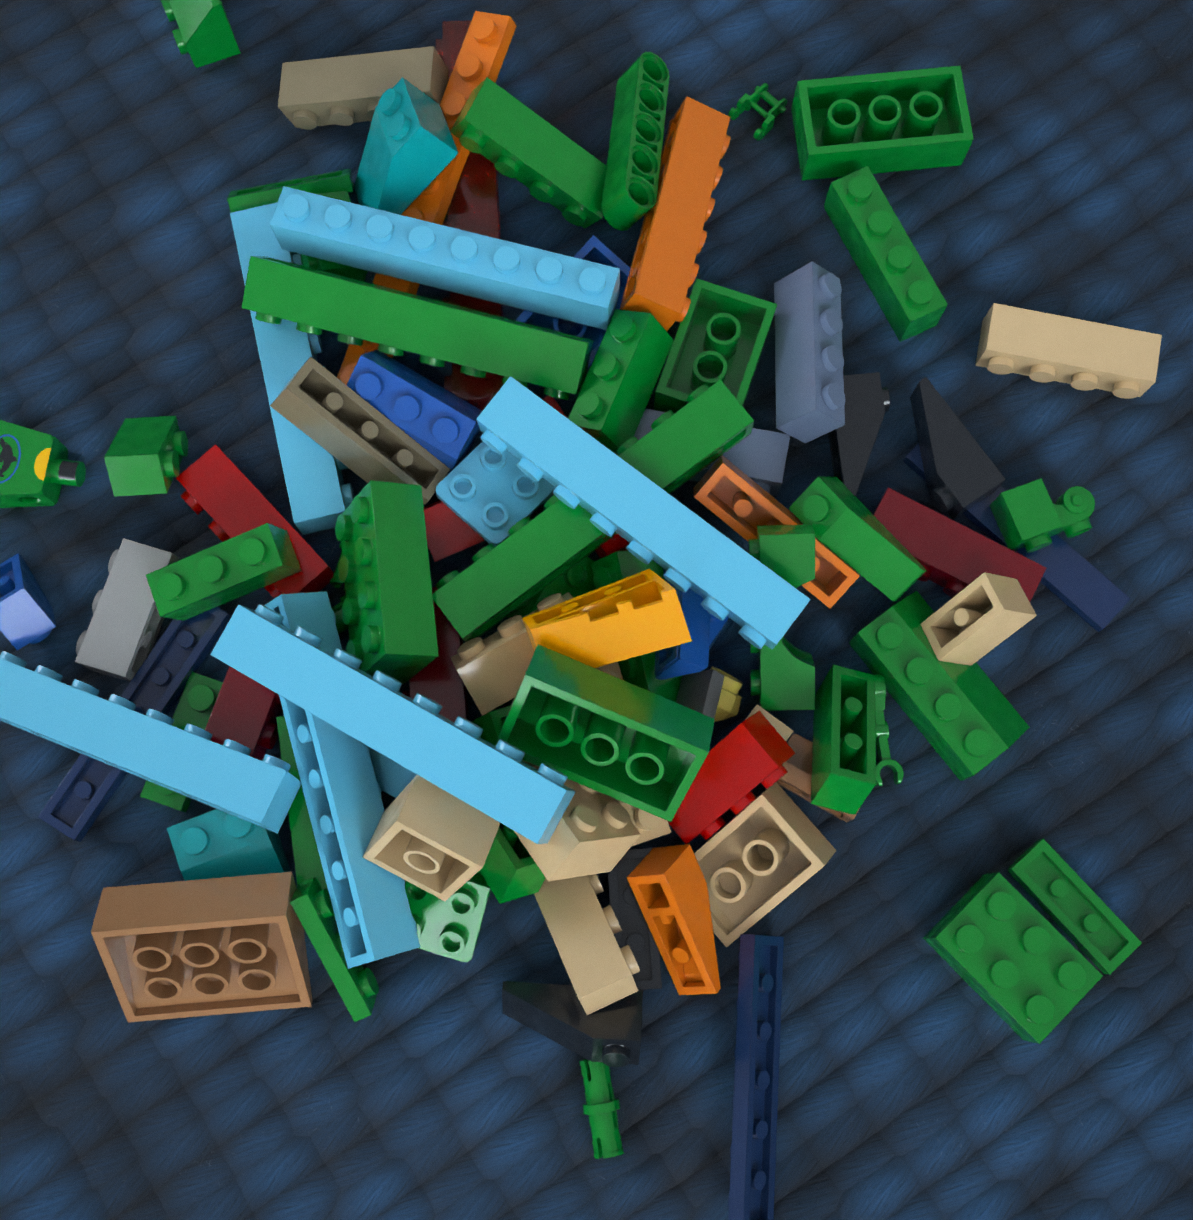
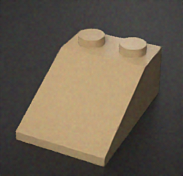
M777 782L765 790L694 853L707 882L713 932L726 948L822 869L837 851Z

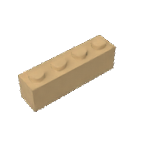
M993 303L982 321L975 366L985 367L995 374L1006 375L1016 373L1029 376L1031 380L1036 382H1063L1071 384L1077 390L1089 391L1099 389L1112 392L1114 396L1119 398L1131 399L1141 397L1156 382L1162 335Z

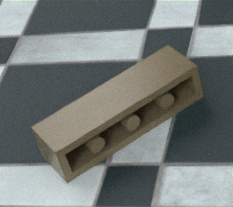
M434 46L282 63L278 108L296 128L311 130L317 126L335 124L350 126L356 122L372 121L375 107L378 105L383 93L393 88L402 77L440 104L448 84L449 69Z
M312 357L294 374L270 405L367 483L370 480L421 485L423 505L431 499L436 491V486L450 471L445 464Z

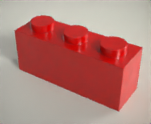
M760 710L739 724L709 751L671 822L668 821L669 825L685 844H688L699 834L707 840L726 824L721 817L726 811L731 809L737 815L757 798L751 790L760 783L768 789L788 772L782 764L796 753Z

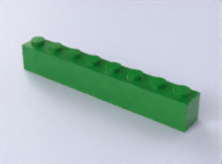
M250 256L242 308L256 312L255 319L259 321L281 324L282 319L297 322L296 330L315 335H322L323 329L338 333L337 340L347 344L362 346L363 340L378 343V351L386 354L403 356L404 350L420 354L419 361L428 365L444 367L446 361L462 365L460 372L470 376L486 378L487 372L503 376V384L511 376L526 388L528 383L545 387L544 394L559 399L568 400L570 394L577 395L585 381L594 340L268 256Z
M721 379L711 387L707 384L698 387L686 399L687 405L675 414L672 410L662 414L652 423V431L640 440L637 437L630 438L616 450L615 454L668 494L674 492L752 432L753 418ZM553 495L544 504L546 510L531 520L530 517L521 519L508 531L510 536L499 545L495 546L491 543L479 550L472 558L474 563L464 571L459 573L455 570L444 576L436 584L438 590L432 594L433 600L462 639L467 642L483 635L612 537L607 536L589 521L593 515L580 505L572 509Z

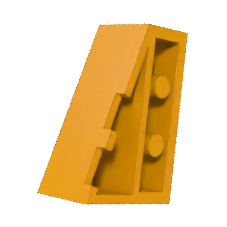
M650 568L522 618L534 652L539 644L593 668L692 641L675 588Z

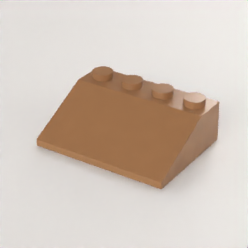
M268 873L103 888L91 934L127 1022L312 1007V992L304 928L290 904V900L296 890L293 873Z

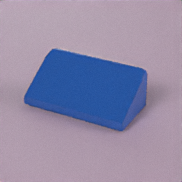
M676 587L675 590L692 641L655 651L654 675L656 679L664 680L697 673L708 667L710 613L701 605L704 599L690 588L686 593Z

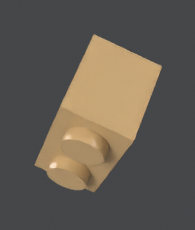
M984 572L920 625L938 661L971 666L1037 615L1017 579Z

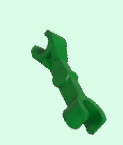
M876 674V744L879 762L876 763V786L879 787L882 786L880 771L884 766H888L893 770L895 784L902 782L904 773L901 765L890 757L888 744L889 727L887 721H885L883 711L885 710L886 702L885 679L883 675Z

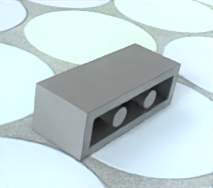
M123 538L120 548L116 549L110 557L108 563L109 576L104 589L99 590L93 600V617L89 627L81 633L77 641L76 663L90 670L128 682L133 679L152 651L165 618L159 615L146 574L179 561L180 559L171 552Z

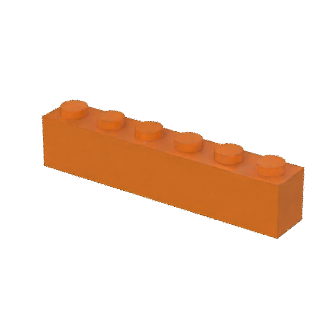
M688 96L671 119L661 155L657 201L655 206L644 216L619 309L651 313L666 331L669 330L675 321L682 322L690 307L691 299L686 297L688 288L695 281L699 270V264L694 262L696 255L701 251L707 238V231L703 230V226L710 217L715 205V199L711 197V194L719 183L723 172V167L719 166V161L726 153L731 137L726 135L730 117Z

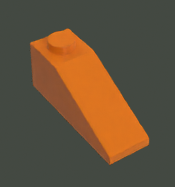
M690 844L652 848L627 877L638 905L678 994H717L721 986L708 887Z

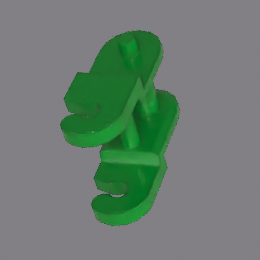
M766 82L760 87L756 86L755 92L751 96L745 93L738 100L736 109L734 107L731 108L728 114L731 120H735L742 112L753 108L763 116L765 120L762 128H758L753 135V138L757 141L761 140L773 128L775 118L780 113L784 114L786 111L787 99L783 98L779 101L767 91L769 85ZM761 98L773 107L769 112H766L757 104Z

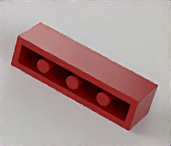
M216 444L176 477L186 489L180 495L182 499L197 515L205 510L214 519L208 527L222 542L266 523L287 530L302 571L265 586L264 588L274 599L281 594L320 592L330 583V579L334 574L331 568Z

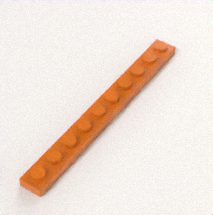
M475 11L440 103L449 130L452 129L472 91L487 77L496 83L517 27L511 16ZM452 133L451 135L458 150L457 156L401 215L440 225L443 224L470 152L461 145L459 138ZM376 273L373 284L412 294L417 293L420 285L419 283ZM363 340L362 346L349 344L337 378L347 385L360 356L378 350L379 344Z

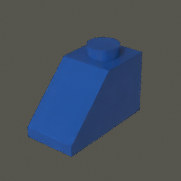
M18 553L0 564V631L15 649L19 650L29 643L33 645L43 641L49 636L52 629L56 627L51 604L25 560Z

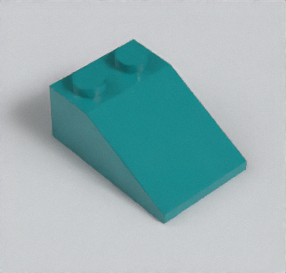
M403 77L393 88L383 93L378 105L375 107L354 185L359 205L399 215L407 209L458 154L440 104Z
M215 809L167 828L181 874L185 881L291 872L279 834L221 810Z

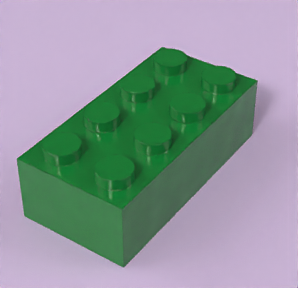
M961 66L797 81L791 111L802 181L844 177L866 166L869 167L872 174L960 166L974 140Z
M370 480L362 491L353 498V501L345 511L338 516L335 526L336 538L338 541H341L342 557L339 562V579L345 583L346 598L342 606V620L345 625H348L349 642L346 646V652L362 660L359 667L360 670L371 676H374L376 670H379L398 680L403 685L439 656L422 486Z
M538 644L508 711L495 746L499 739L506 741L525 752L522 760L538 767H540L541 763H544L566 775L569 780L671 822L709 753L715 719Z

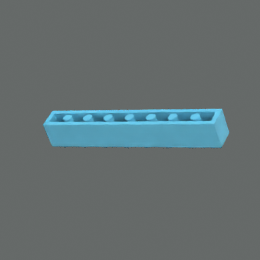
M283 186L270 222V226L282 250L603 330L608 328L620 294V268Z
M278 202L230 213L245 285L250 256H268L302 265L301 254L282 250L270 226ZM250 310L269 405H271L294 374L310 357L318 362L316 354L323 352L322 343L319 335L296 330L297 322L282 319L281 324L259 321L255 319L256 312ZM270 406L294 524L303 535L335 528L338 516L345 511L355 497L351 483L344 484L341 470L348 467Z
M510 376L477 417V423L481 432H483L480 439L487 446L500 455L507 450L519 459L516 466L534 481L538 482L543 477L556 487L553 494L560 501L572 509L580 505L593 515L589 521L596 528L609 537H612L616 532L629 542L626 549L633 556L647 565L651 560L656 562L666 570L663 576L669 583L684 593L689 588L704 599L701 605L705 610L721 621L726 616L742 627L738 633L756 648L761 649L766 645L772 650L811 600Z
M327 591L281 594L264 605L284 616L281 625L294 632L297 626H301L323 638L320 644L321 648L334 654L336 648L342 649L336 628L335 613L331 608ZM279 695L348 969L419 948L417 925L411 914L405 891V880L363 858L384 812L381 788L376 780L370 747Z
M238 604L211 652V656L534 843L548 844L576 792L564 785L568 778L566 775L544 763H541L538 770L522 761L525 752L499 739L496 746L480 737L484 729L461 716H458L455 722L439 714L443 707L439 703L420 693H417L414 699L399 692L402 685L401 682L379 670H376L374 676L367 674L359 669L362 660L340 648H336L334 654L321 648L320 644L323 638L301 626H297L294 632L281 625L284 616L262 604H259L256 610Z
M5 651L1 652L0 721L278 834L301 786V781L289 773L291 765L268 754H265L262 761L249 756L252 751L250 748L230 739H226L223 745L212 742L210 740L213 735L197 726L187 723L184 730L172 726L174 719L159 711L149 708L146 715L134 711L137 706L136 704L123 697L111 694L108 700L97 696L99 690L87 683L74 679L71 686L61 682L63 676L41 665H38L35 671L25 668L27 662Z

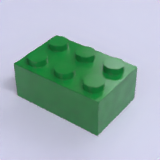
M696 278L689 297L691 299L690 307L685 318L680 322L655 391L654 410L667 412L672 410L675 414L688 404L686 399L698 387L704 384L711 387L720 379L740 404L744 406L777 308L776 303Z
M999 872L984 874L923 937L1022 1040L1040 1044L1103 977Z

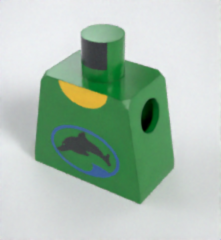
M0 420V508L56 505L62 485L75 487L83 485L86 476L84 462L67 460L68 448L56 437Z

